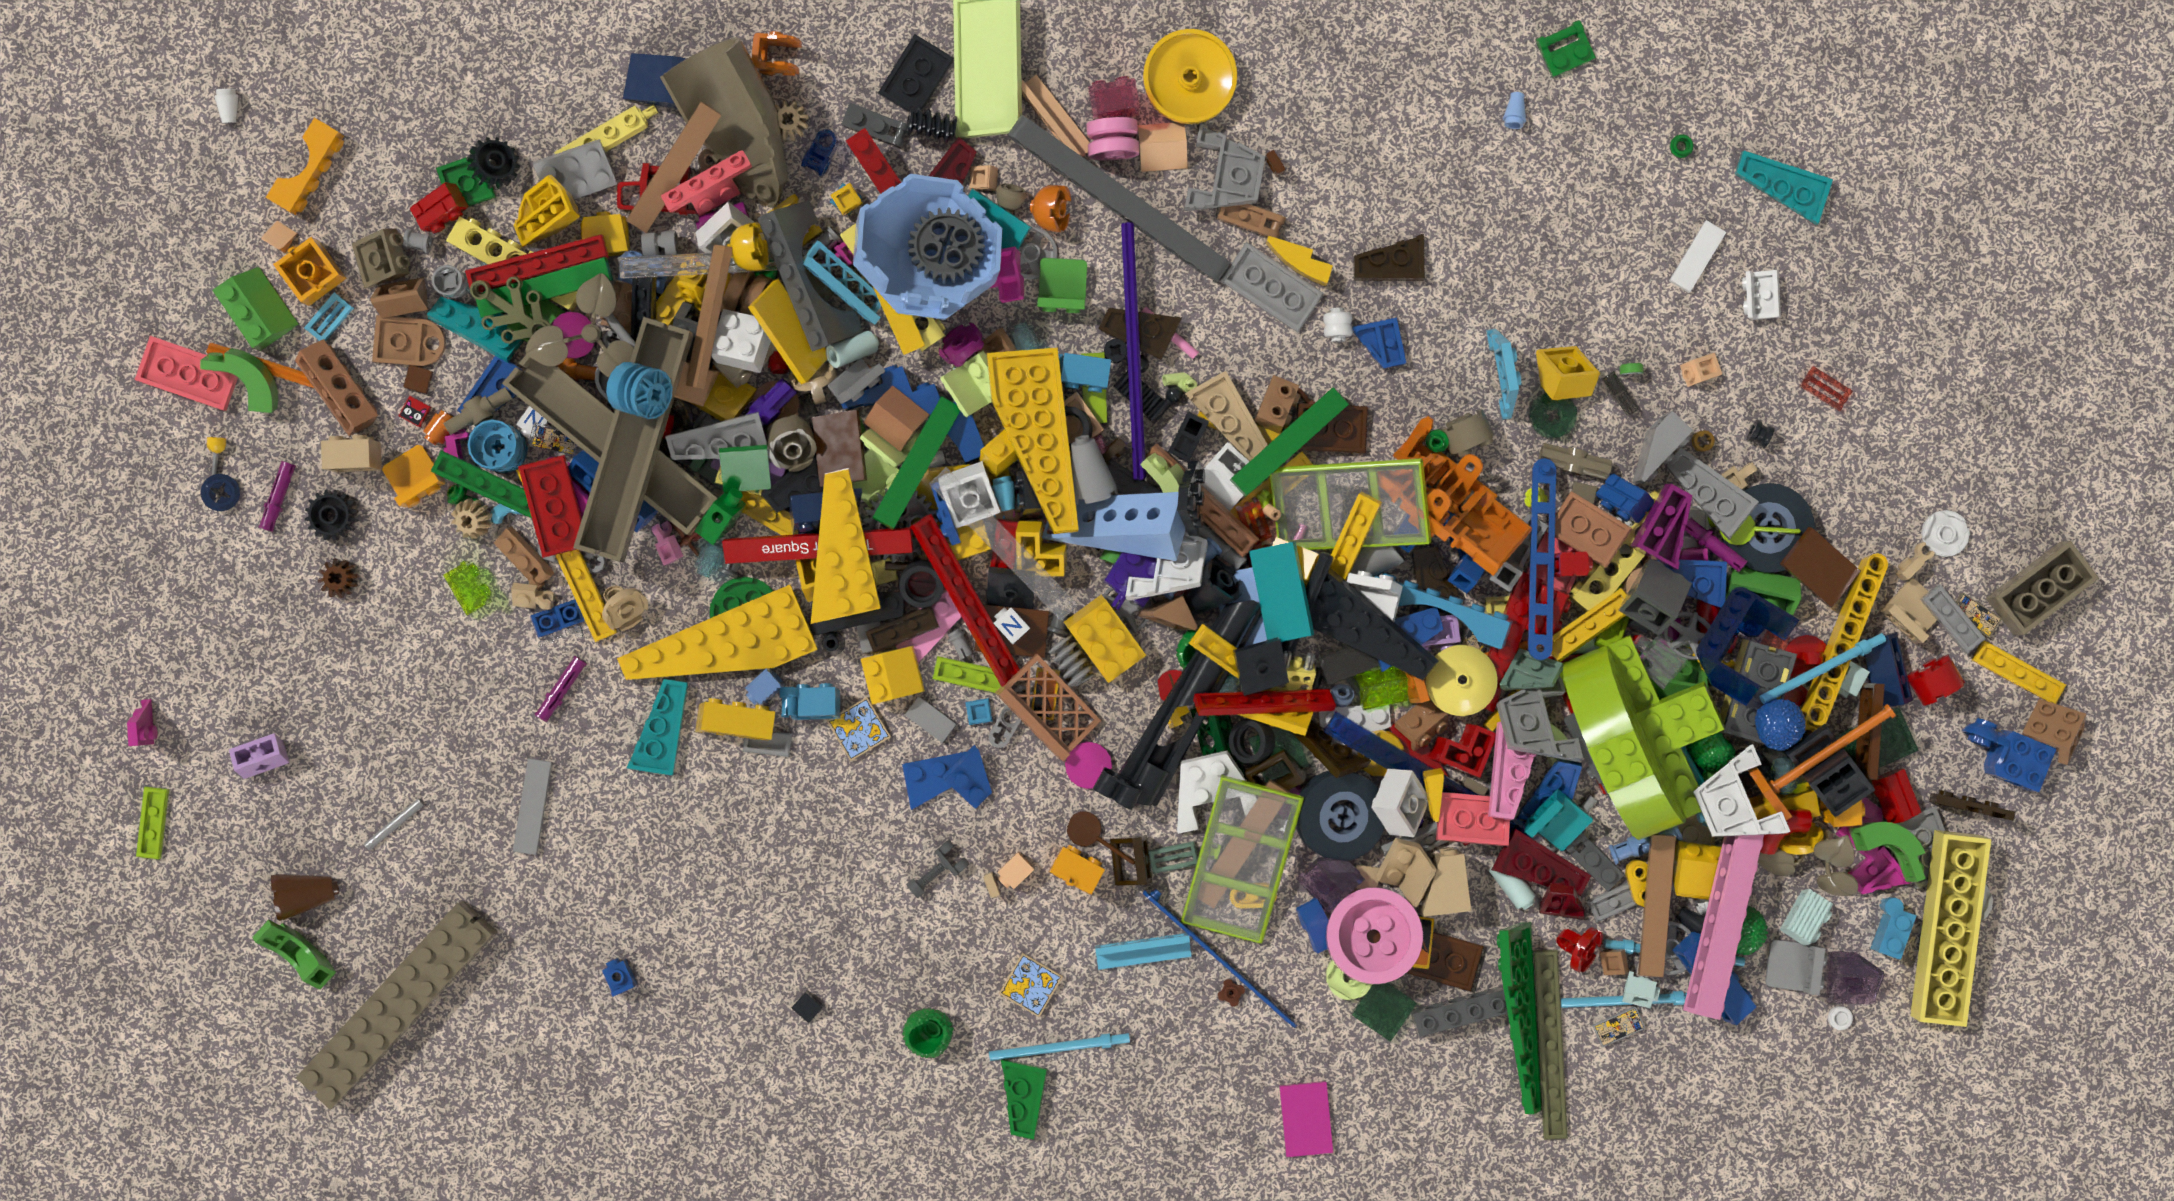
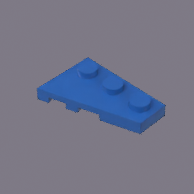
M494 356L457 411L461 413L463 404L476 396L489 397L506 387L502 383L515 367H519L510 361L507 363ZM507 388L512 398H515L517 395ZM503 404V405H501L500 407L496 408V409H495V412H496L497 410H499L501 407H503L505 404Z
M1679 559L1678 570L1670 569L1675 573L1683 575L1686 580L1692 583L1687 596L1725 609L1727 562Z
M1437 607L1395 619V623L1420 645L1444 629ZM1378 659L1381 672L1392 666Z
M967 751L902 764L911 810L951 788L942 776Z
M1558 758L1518 814V818L1527 820L1557 789L1573 800L1582 763Z

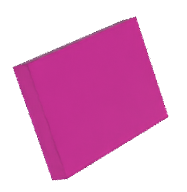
M1327 1082L1279 1085L1286 1157L1333 1153Z

